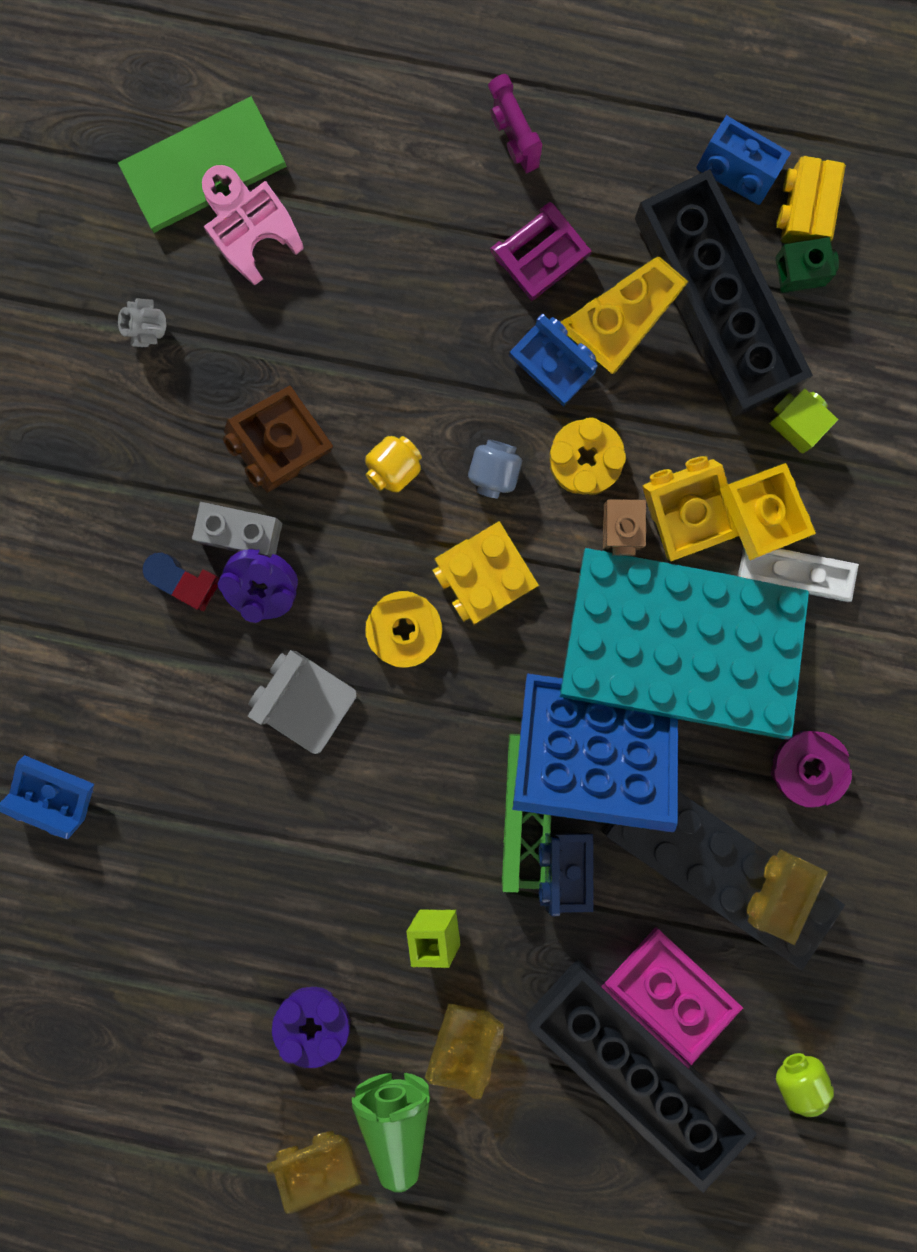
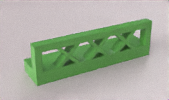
M509 734L502 890L503 892L518 893L519 888L539 889L540 882H545V867L540 866V880L519 879L520 862L530 853L539 862V855L534 849L540 843H545V833L551 832V815L543 814L542 820L537 813L527 812L522 816V811L512 810L520 734ZM533 815L542 825V835L530 846L521 836L522 824ZM522 843L526 850L520 855Z

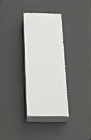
M743 547L738 576L808 590L810 595L850 602L853 598L859 564L784 549H777L749 560Z

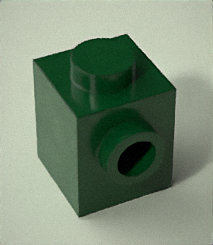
M830 237L784 244L775 257L781 293L826 286L836 275L839 268L838 254L831 247Z

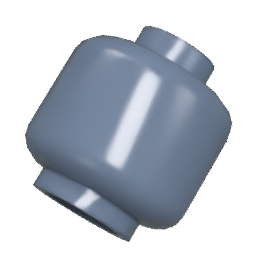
M487 440L486 445L476 447L468 478L473 484L478 486L477 493L498 499L500 492L508 493L515 489L522 466V459L516 454V447L494 440Z

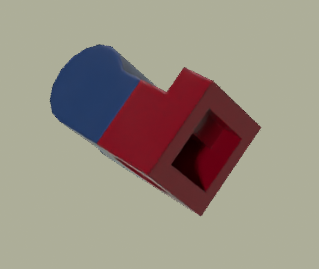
M154 553L145 560L143 565V575L149 583L200 611H205L218 588L220 577L205 569L197 577L183 569L180 562L168 554Z

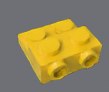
M707 456L688 460L685 463L686 469L676 473H672L670 469L655 472L649 477L651 482L642 485L651 518L657 524L666 557L670 561L739 536L720 491V488L728 485L723 465L714 459L708 460Z
M786 463L720 488L749 560L816 534Z
M500 521L436 557L435 562L438 567L432 570L442 588L446 589L450 586L458 598L452 604L463 622L470 618L473 625L539 586Z

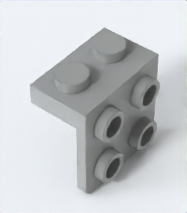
M290 650L287 656L282 653L270 669V673L274 676L266 688L260 686L250 699L248 705L253 709L248 717L260 725L267 723L311 753L317 754L323 750L357 697V692L354 688L297 651Z

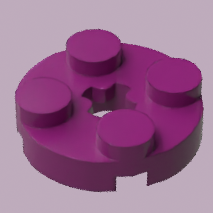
M799 731L792 735L790 739H785L776 750L771 768V776L776 782L779 791L788 800L804 807H820L836 802L845 794L851 783L852 770L850 769L848 751L837 738L819 731ZM814 759H817L819 761L817 768L821 773L818 777L811 775L807 779L804 776L805 769L803 765L806 761L812 762Z

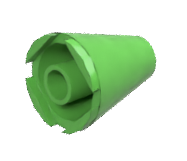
M392 1073L369 1078L357 1086L355 1089L356 1096L352 1097V1109L379 1181L384 1188L393 1192H404L418 1180L430 1102L429 1085L423 1078L404 1073L405 1080H392Z

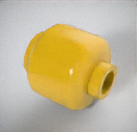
M387 436L366 455L365 463L369 471L365 476L379 491L386 488L391 492H400L420 473L421 465L419 461L422 459V456L415 445L406 437Z

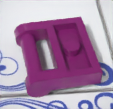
M501 74L492 79L488 84V88L494 98L493 108L490 109L491 117L498 131L504 129L509 139L507 148L515 164L520 162L527 174L539 168L543 144L537 132H532L513 95V84L508 74Z
M551 202L544 205L540 209L538 216L505 242L498 241L490 248L496 261L506 269L531 302L591 254L590 248ZM548 226L554 228L555 232L519 261L516 260L513 256L516 251Z

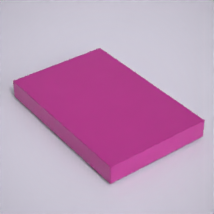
M657 927L652 930L605 982L606 986L691 1065L743 1009L731 995Z

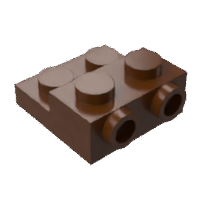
M290 385L228 419L224 429L225 436H223V442L229 453L234 457L240 454L247 464L245 473L251 484L256 488L262 486L266 493L297 476L302 468L330 453L333 448L330 440Z

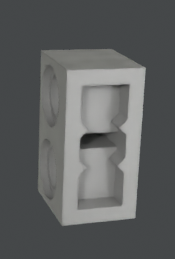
M200 502L192 540L202 545L235 552L256 549L260 550L258 555H265L271 558L272 554L276 555L282 523L275 517Z

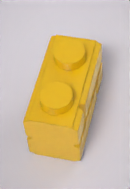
M803 156L800 157L793 169L789 168L787 170L783 184V192L789 193L787 205L781 206L777 219V228L782 229V243L790 244L830 237V241H832L846 167L844 163L831 160L822 161L820 158Z

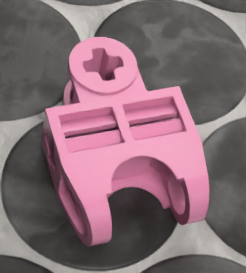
M216 165L206 171L202 179V189L206 201L217 217L204 226L205 231L226 260L249 282L256 285L263 280L255 267V259L252 255L254 246L260 240L272 238L279 241L282 245L286 243L295 255L304 249L288 211L266 181L250 192L238 174L228 166ZM219 181L224 186L230 183L228 186L230 194L224 196L223 193L219 192L215 195V184Z

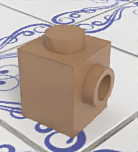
M607 500L603 504V550H613V556H635L636 550H641L646 546V500Z

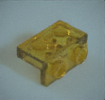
M780 849L778 855H773L765 867L764 877L767 879L761 892H756L749 902L747 914L750 916L747 922L762 932L766 931L795 945L828 871Z
M449 1003L425 1075L426 1080L433 1085L465 1090L472 1099L480 1100L485 1087L490 1081L491 1067L496 1052L503 1041L504 1025L488 1011Z
M328 1131L311 1139L313 1145L299 1150L298 1146L284 1149L276 1153L277 1160L266 1164L268 1173L275 1174L285 1214H292L362 1184L347 1137L339 1134L335 1135L334 1131Z

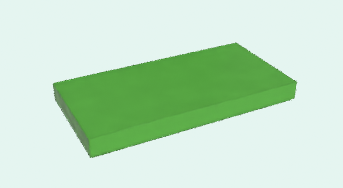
M252 96L118 162L154 233L209 206L202 189V179L206 171L213 166L225 165L232 168L246 187L287 167ZM220 181L215 184V195L219 192L223 193L224 196L229 195L228 186L230 183L224 186Z

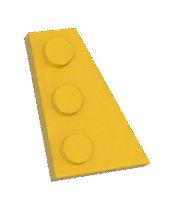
M656 257L617 283L616 286L586 304L582 309L565 318L561 323L567 329V335L573 341L588 347L595 355L596 361L613 374L617 372L687 285L688 281L662 258Z

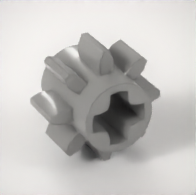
M136 298L135 302L128 301L127 307H123L119 312V331L124 337H131V346L148 347L149 344H157V338H162L165 333V315L160 309H153V300Z

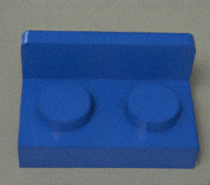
M726 115L710 140L696 168L702 173L710 169L717 182L760 205L791 152Z

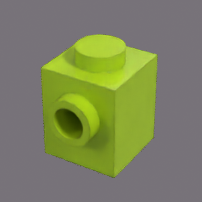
M804 388L795 397L789 392L775 406L773 410L778 415L769 424L803 454L811 449L839 419L827 409L828 405L820 395L815 392L809 393Z
M419 910L406 931L411 967L449 968L460 947L456 910Z

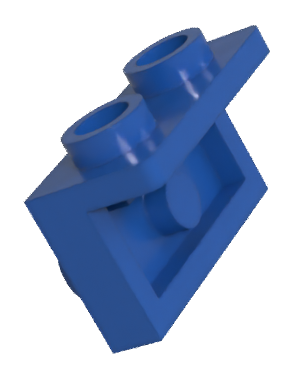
M541 314L536 319L535 326L509 352V357L564 407L595 374L598 365L594 362L596 360L595 355L588 347L582 343L576 345L566 336L568 331L560 321L553 317L549 320L544 314Z
M24 755L16 764L10 792L0 802V812L11 816L17 821H22L45 830L51 835L69 839L85 821L95 784Z

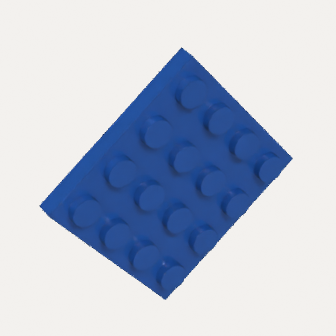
M527 674L512 810L675 832L678 824V719L559 697L562 678Z

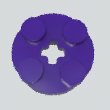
M247 549L237 552L230 557L218 581L219 590L227 602L239 611L246 621L257 623L262 619H273L284 615L290 610L296 597L298 578L294 570L284 559L275 554H272L271 558L265 555H258L260 550ZM252 580L257 584L264 583L266 585L265 589L255 587L252 584Z
M305 987L293 992L282 1002L272 1023V1036L275 1046L279 1050L280 1057L287 1063H293L303 1068H318L336 1060L345 1046L350 1032V1018L346 1007L337 998L332 996L331 992L320 987ZM307 1018H314V1023L322 1027V1031H317L314 1037L308 1036L307 1032L301 1029V1026L306 1024Z

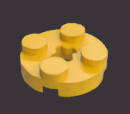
M595 418L576 420L564 426L555 436L549 453L550 470L556 482L568 492L582 495H597L609 489L621 475L626 460L624 445L617 432L606 423L600 422ZM584 448L586 451L592 449L596 453L593 458L596 462L594 466L591 467L588 463L581 466L577 460L581 456L579 453L580 449Z
M399 591L384 596L373 607L366 621V638L371 650L382 661L395 667L407 668L425 662L436 652L442 637V623L436 608L426 598L413 592ZM406 619L409 625L414 624L415 632H411L409 634L410 639L406 641L402 640L401 635H394L393 628L399 626V620Z

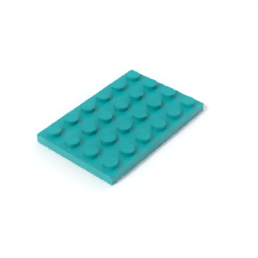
M585 548L559 697L788 740L793 734L809 591L632 556H613V553Z

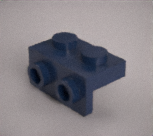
M545 833V843H540L539 845L540 866L545 867V882H540L539 884L540 905L545 906V910L550 916H560V912H593V834Z

